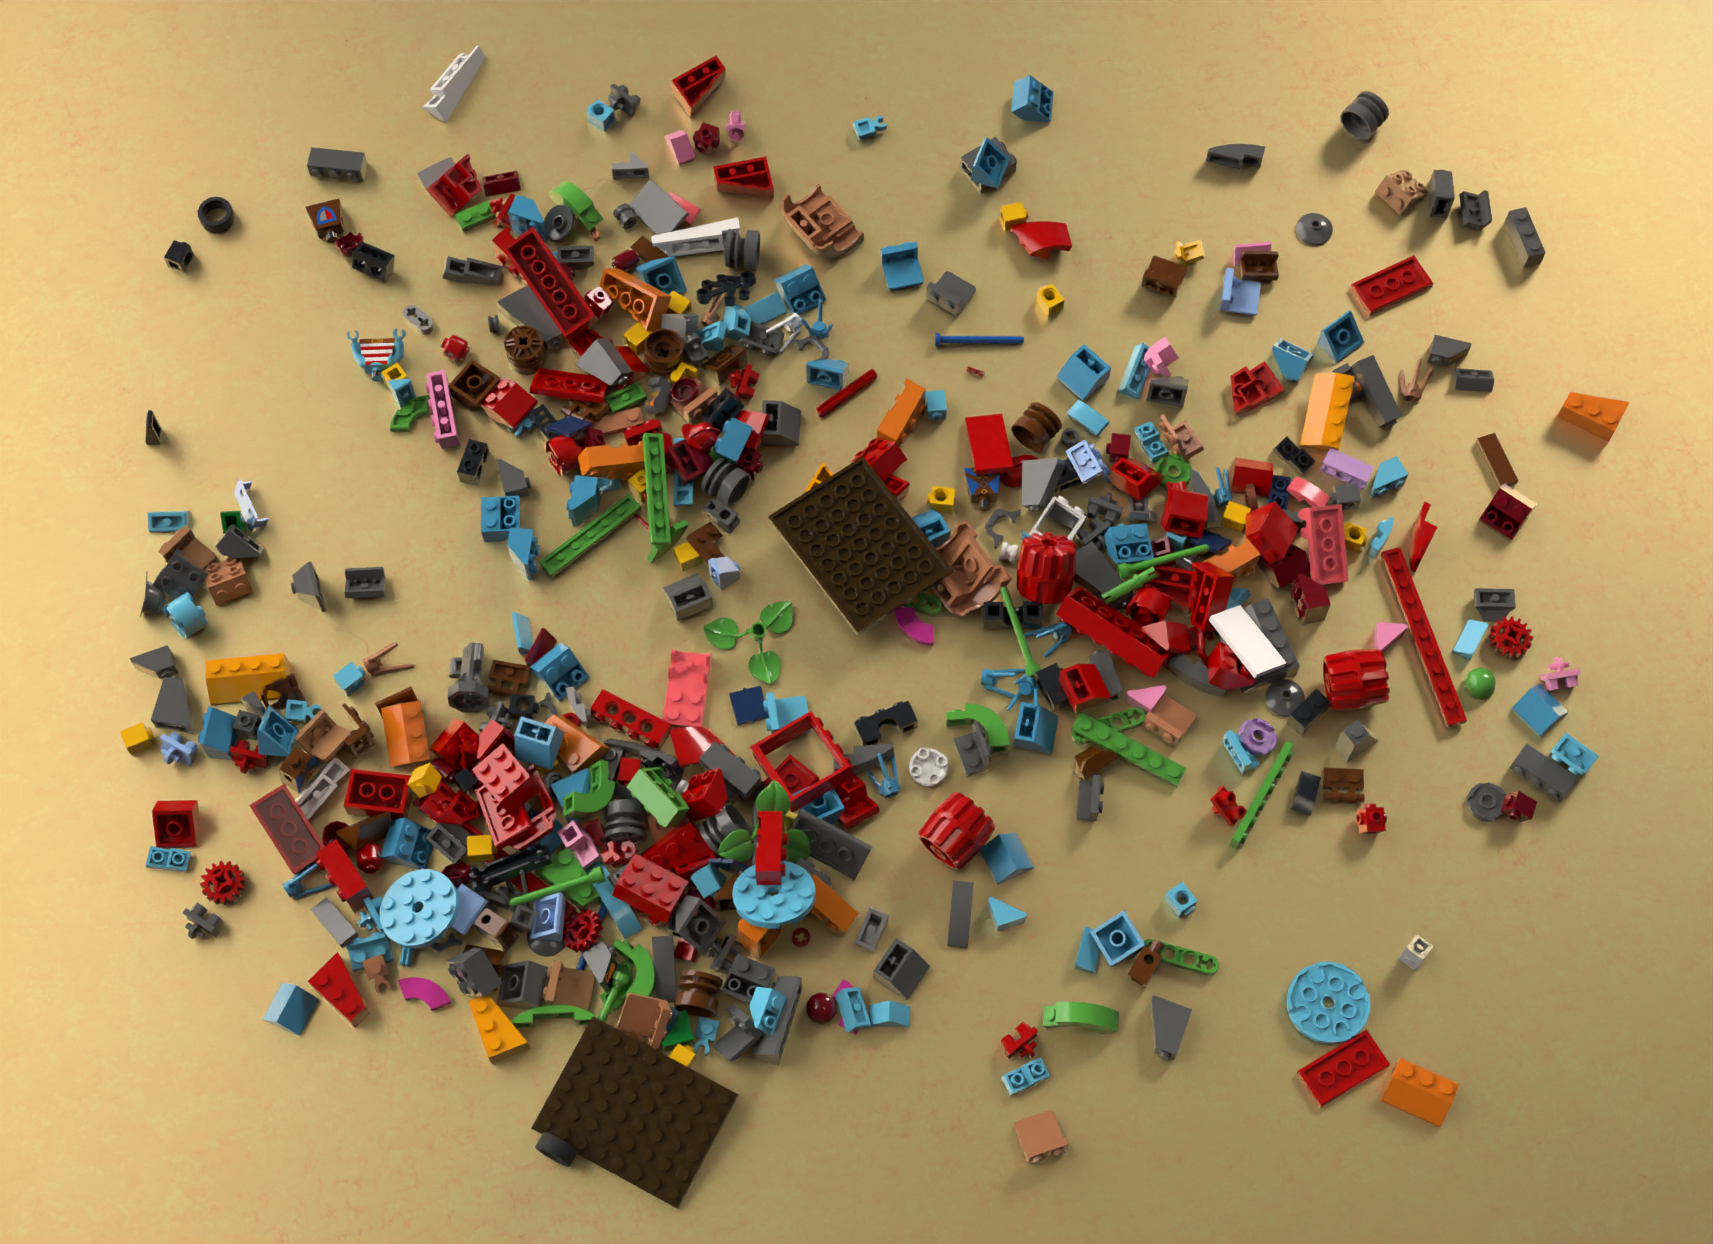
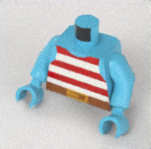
M394 329V338L360 339V342L357 341L359 337L357 330H355V338H351L348 331L347 337L349 340H352L353 358L361 368L365 369L367 374H372L373 381H382L383 376L381 372L395 363H399L403 358L404 342L402 339L406 336L404 329H402L400 337L397 335V329Z

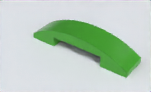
M547 1005L533 1008L517 1015L512 1019V1024L516 1029L535 1028L536 1019L574 1018L576 1025H588L592 1016L595 1018L596 1016L587 1010L574 1006Z

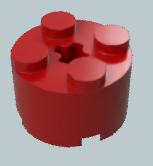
M559 435L544 443L546 453L550 452L551 458H549V461L558 475L561 474L563 476L580 468L578 456L583 450L580 446H576L574 436L566 437Z
M1144 584V587L1141 589H1136L1126 608V615L1128 616L1129 614L1132 617L1131 620L1140 626L1164 621L1171 607L1169 602L1170 596L1152 589L1147 584Z

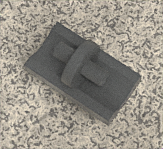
M616 84L610 85L611 92L608 96V100L611 102L610 107L614 111L621 109L630 117L633 116L635 109L640 105L641 98L637 95H628L629 90L624 85L619 87Z
M695 332L686 337H681L684 344L683 352L688 357L690 363L695 367L703 365V361L709 359V354L702 345L700 337Z
M1108 493L1107 497L1101 495L1099 498L1090 496L1087 515L1091 519L1098 517L1099 513L1106 515L1104 522L1108 520L1111 526H1113L1117 520H1120L1123 507L1117 505L1118 501L1112 500V493Z
M1096 517L1089 524V527L1093 530L1092 533L1089 534L1084 528L1077 532L1076 538L1081 543L1080 549L1090 542H1093L1097 548L1107 549L1104 535L1111 526L1108 520L1103 522Z
M498 701L496 705H489L486 715L490 718V721L493 719L504 728L512 729L514 723L510 721L512 715L509 714V709L504 706V703ZM488 722L481 723L479 727L480 732L488 725Z
M500 886L499 889L509 899L510 889ZM492 887L477 892L478 895L488 901L483 910L488 908L496 912L498 907L508 910L509 906L499 894L491 893Z
M196 903L190 910L186 908L183 911V914L187 916L186 918L194 923V925L187 923L185 926L189 930L188 937L191 939L197 936L203 938L205 933L201 931L202 929L216 938L219 935L217 929L222 919L214 913L206 921L202 919L207 909L199 903Z
M733 934L726 936L721 946L722 939L718 937L712 943L708 956L713 958L715 953L717 954L709 967L711 970H720L725 973L730 971L733 962L726 958L728 952L736 956L743 948L735 940L736 936Z

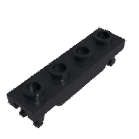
M538 841L535 842L534 849L532 850L524 849L488 863L480 870L475 866L471 867L472 873H469L475 893L520 876V870H523L524 874L552 864L547 846H540L541 843Z

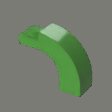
M563 181L548 193L556 205L567 206L588 231L604 219L592 205L593 201L571 182Z
M965 704V711L955 709L946 712V727L973 726V722L977 721L979 726L984 728L992 753L1009 751L1007 729L1000 717L992 710L977 704Z
M600 760L590 766V790L588 794L574 791L563 797L564 817L574 819L585 818L608 804L615 788V782L608 780V761Z
M617 938L613 943L615 952L629 960L637 971L635 981L625 993V997L628 993L653 997L656 987L655 971L650 955L640 944L633 950L634 947L628 941L624 940L622 942Z
M1057 1002L1056 1005L1044 1006L1043 1027H1082L1099 1034L1118 1032L1119 1012L1091 1003Z

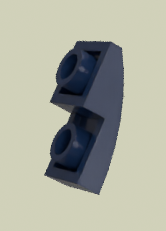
M1273 475L1268 504L1276 501L1283 510H1287L1289 492L1286 489L1290 485L1291 477Z

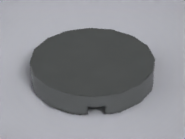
M1479 783L1470 790L1467 796L1468 810L1480 821H1496L1504 814L1501 812L1506 794L1499 786L1493 783Z

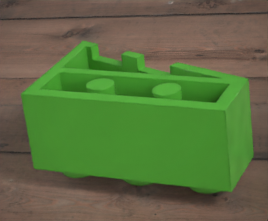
M662 767L639 769L627 785L631 795L644 805L645 810L657 819L659 825L665 828L676 827L690 808L680 793L673 791L671 788L673 783L670 779H665L662 774L664 772Z
M568 848L552 856V864L535 870L536 875L550 886L587 875L573 852ZM592 882L560 892L580 910L585 909L587 911L588 908L593 909L602 903L600 895Z

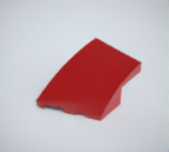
M469 154L460 159L426 189L450 217L482 190L477 180V174L472 169Z
M1035 221L1010 227V232L1015 233L1019 237L1018 242L1025 247L1030 256L1048 259L1052 248L1068 252L1072 248L1066 223Z
M1265 361L1251 370L1245 366L1230 376L1234 413L1236 415L1255 409L1285 392V389Z
M741 410L735 419L753 427L744 448L757 451L769 416L765 413Z
M1425 501L1410 535L1408 555L1410 569L1413 572H1416L1437 530V526L1425 521L1431 504Z
M691 726L669 730L676 758L681 768L699 764L700 767L699 758L714 741L719 745L721 743L724 744L709 727Z
M855 774L853 775L854 777L834 788L845 808V811L837 821L846 830L880 812L879 806L868 797L866 784Z
M442 781L439 782L435 792L431 793L419 808L438 820L452 824H463L484 816L479 800L475 802L461 789L457 793L454 792Z

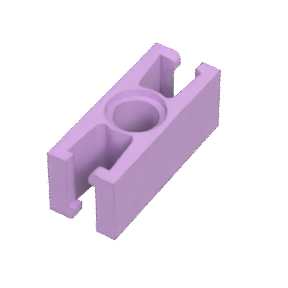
M1330 447L1320 471L1348 484L1357 483L1358 488L1364 490L1374 467Z

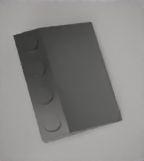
M1269 598L1244 607L1245 612L1285 660L1286 664L1283 668L1255 678L1253 685L1240 687L1241 692L1245 693L1275 681L1297 675L1300 665ZM1215 631L1219 642L1227 644L1218 631Z

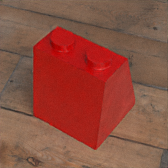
M1274 501L1246 514L1245 536L1269 564L1283 559L1299 528L1278 503Z

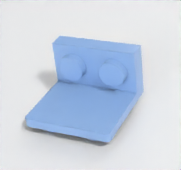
M1226 268L1220 311L1256 316L1261 283L1236 279V276H1233L1234 269Z
M1083 440L1066 450L1083 484L1099 475L1107 482L1111 481L1108 476L1110 471L1101 460L1102 456L1093 443L1089 444L1086 440Z

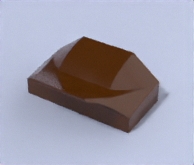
M1090 746L1074 757L1076 762L1075 773L1078 777L1086 779L1118 758L1113 751Z

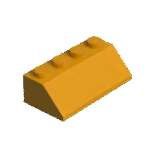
M1340 373L1315 374L1300 446L1326 452L1331 447L1339 451L1355 376Z
M285 653L205 660V679L211 706L242 703L240 698L252 691L255 692L260 701H263L260 695L263 687L289 674V661ZM268 690L267 700L279 699L281 694Z

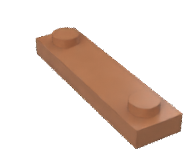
M640 407L604 415L598 420L594 418L589 419L593 421L591 428L602 430L603 436L624 432L630 426L637 425L638 427L644 425ZM580 433L574 435L575 443H578L576 436H578Z

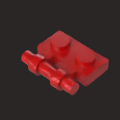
M650 419L645 421L644 425L628 427L623 433L626 443L630 444L642 438L644 433H649L652 430L662 432L663 430L659 419Z

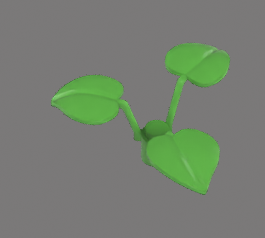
M781 601L766 606L760 614L761 622L754 623L751 629H747L739 635H736L738 632L737 624L730 618H719L704 625L705 635L711 644L725 650L734 647L735 638L738 639L750 634V638L759 643L760 654H755L750 658L748 663L749 671L756 679L772 684L779 675L781 663L779 656L774 651L769 650L763 653L762 640L768 628L777 634L789 630L793 620L792 602Z
M773 780L758 795L756 808L758 811H782L784 816L789 811L790 800L785 789L777 781ZM759 823L755 825L751 837L744 829L731 832L722 841L718 850L719 855L727 859H735L739 862L751 858L755 851V846L751 841L757 835ZM797 829L787 831L788 846H784V849H787V861L793 862L799 861L800 858H807L811 852L806 834Z

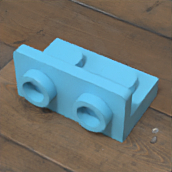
M1232 730L1226 732L1222 743L1241 774L1258 767L1259 763L1255 756L1245 751L1241 746L1242 741L1238 736V732L1235 734Z
M377 932L371 934L368 938H356L346 946L353 972L364 970L362 961L379 954H383L386 963L394 962L389 938L386 933Z

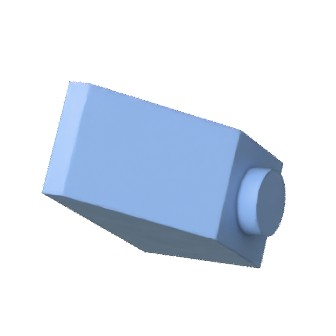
M728 556L708 560L710 577L721 591L740 579L739 571L741 569L736 561L732 562Z

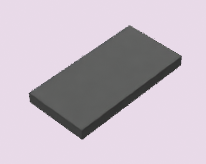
M800 809L790 830L797 829L806 834L810 845V857L854 880L872 849L871 845L803 809Z

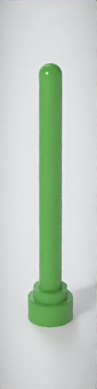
M1204 544L1132 565L1129 563L1117 564L1118 573L1121 579L1129 578L1132 572L1207 552L1209 546Z
M1003 586L1000 591L1027 664L1025 665V673L1027 676H1033L1041 668L1033 660L1009 590L1006 586Z
M601 866L593 868V871L589 872L588 875L512 898L509 903L511 906H517L590 882L600 884L606 882L605 875Z
M615 971L612 976L613 986L598 1017L603 1022L606 1021L621 987L623 988L624 985H627L630 979L629 976Z

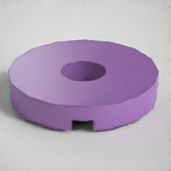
M1260 718L1248 719L1238 730V736L1242 741L1241 746L1252 755L1265 756L1276 746L1277 734L1275 736L1274 728L1265 720ZM1253 734H1259L1262 740H1257Z

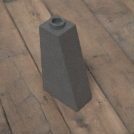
M529 285L497 301L500 313L517 327L526 325L537 329L542 335L546 350L558 348L564 343L563 334Z
M1374 355L1357 361L1350 367V372L1362 386L1364 394L1361 397L1379 427L1383 425L1390 427L1398 423L1397 419L1402 416Z
M1093 542L1076 551L1074 581L1105 602L1111 595L1103 599L1101 594L1124 583L1123 579L1120 578ZM1131 591L1109 603V606L1117 611L1121 608L1126 609L1134 593Z

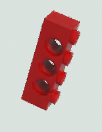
M604 689L601 690L590 708L593 718L598 722L603 723L604 721L610 724L612 729L616 731L622 730L631 739H639L646 746L661 750L670 735L669 730H672L670 723ZM611 710L618 711L615 715L608 714ZM628 719H634V720H635V721H634L633 723H631V724H627V723H626V721H627ZM646 727L652 728L648 733L643 732V729Z

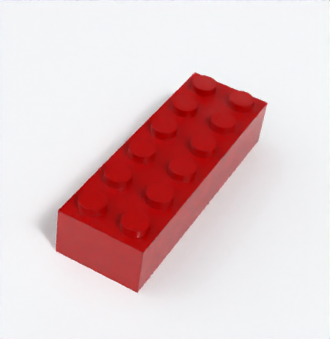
M534 227L503 248L568 341L574 339L599 321Z
M1080 586L1065 596L1055 614L1060 617L1062 622L1071 624L1079 633L1088 635L1096 644L1105 646L1109 649L1110 653L1122 657L1127 664L1139 668L1148 677L1154 678L1162 672L1175 653L1165 650L1141 630L1142 626L1111 606L1106 605L1105 602Z

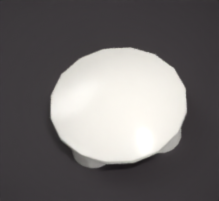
M920 748L910 759V775L920 785L928 787L937 785L947 776L948 760L946 756L936 749Z

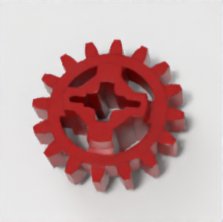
M1511 616L1507 621L1503 617L1501 622L1497 620L1495 626H1492L1490 630L1492 633H1490L1489 639H1493L1490 645L1496 646L1495 652L1500 650L1502 657L1508 654L1509 659H1511L1513 654H1515L1519 658L1521 653L1525 655L1532 645L1530 643L1533 640V636H1530L1532 629H1526L1527 623L1521 624L1520 618L1514 621L1513 616Z
M221 860L219 866L212 863L213 868L211 870L205 869L208 874L201 875L205 882L200 883V886L204 888L202 893L204 896L207 895L206 898L209 901L213 900L216 905L222 901L226 905L227 900H230L232 903L234 902V896L241 897L239 890H245L241 884L246 883V880L242 877L244 873L242 870H239L237 864L233 866L231 861H228L225 865ZM232 873L235 875L236 881L232 879ZM210 884L214 886L213 890L215 892L211 891Z
M589 908L587 911L581 909L580 913L575 911V917H569V924H564L567 929L563 931L565 937L562 940L566 943V947L576 953L578 951L584 953L585 948L591 949V944L596 945V939L602 936L599 934V931L604 929L601 926L603 920L600 919L599 914Z

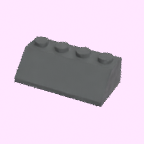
M778 976L777 982L773 981L771 988L787 997L773 1035H768L761 1031L763 1035L752 1047L756 1060L779 1066L803 989L802 977Z

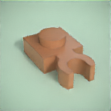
M383 954L362 961L369 981L376 980L375 990L377 993L381 992L379 988L380 983H385L388 989L391 988L390 981L384 977V975L389 973Z

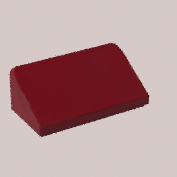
M518 171L482 177L485 196L487 197L521 190Z
M541 628L525 658L526 665L532 666L552 650L557 642L555 637L545 628Z

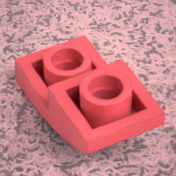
M669 192L668 195L689 213L684 222L692 225L701 209L678 195Z
M1297 476L1286 489L1299 502L1305 500L1312 507L1325 506L1330 499L1321 489Z

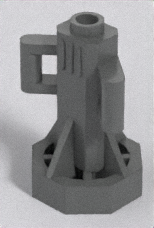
M469 643L468 646L463 648L462 657L451 658L449 677L459 679L448 688V702L450 707L461 712H480L489 707V689L481 682L484 655L482 643ZM458 665H461L460 671H457Z

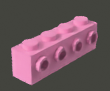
M445 370L427 373L428 383H425L427 394H430L431 398L428 399L430 410H433V415H431L433 427L436 426V432H434L435 442L440 444L441 449L460 446L447 374Z

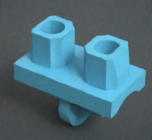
M369 897L363 899L369 915L365 911L359 913L361 919L358 921L360 928L367 927L368 931L374 929L372 925L374 923L378 932L385 933L377 913L380 911L382 897L372 900Z

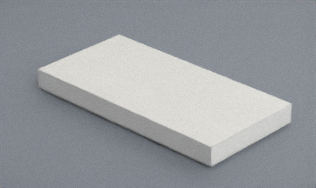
M1241 605L1212 615L1209 618L1210 623L1254 678L1285 666V660Z

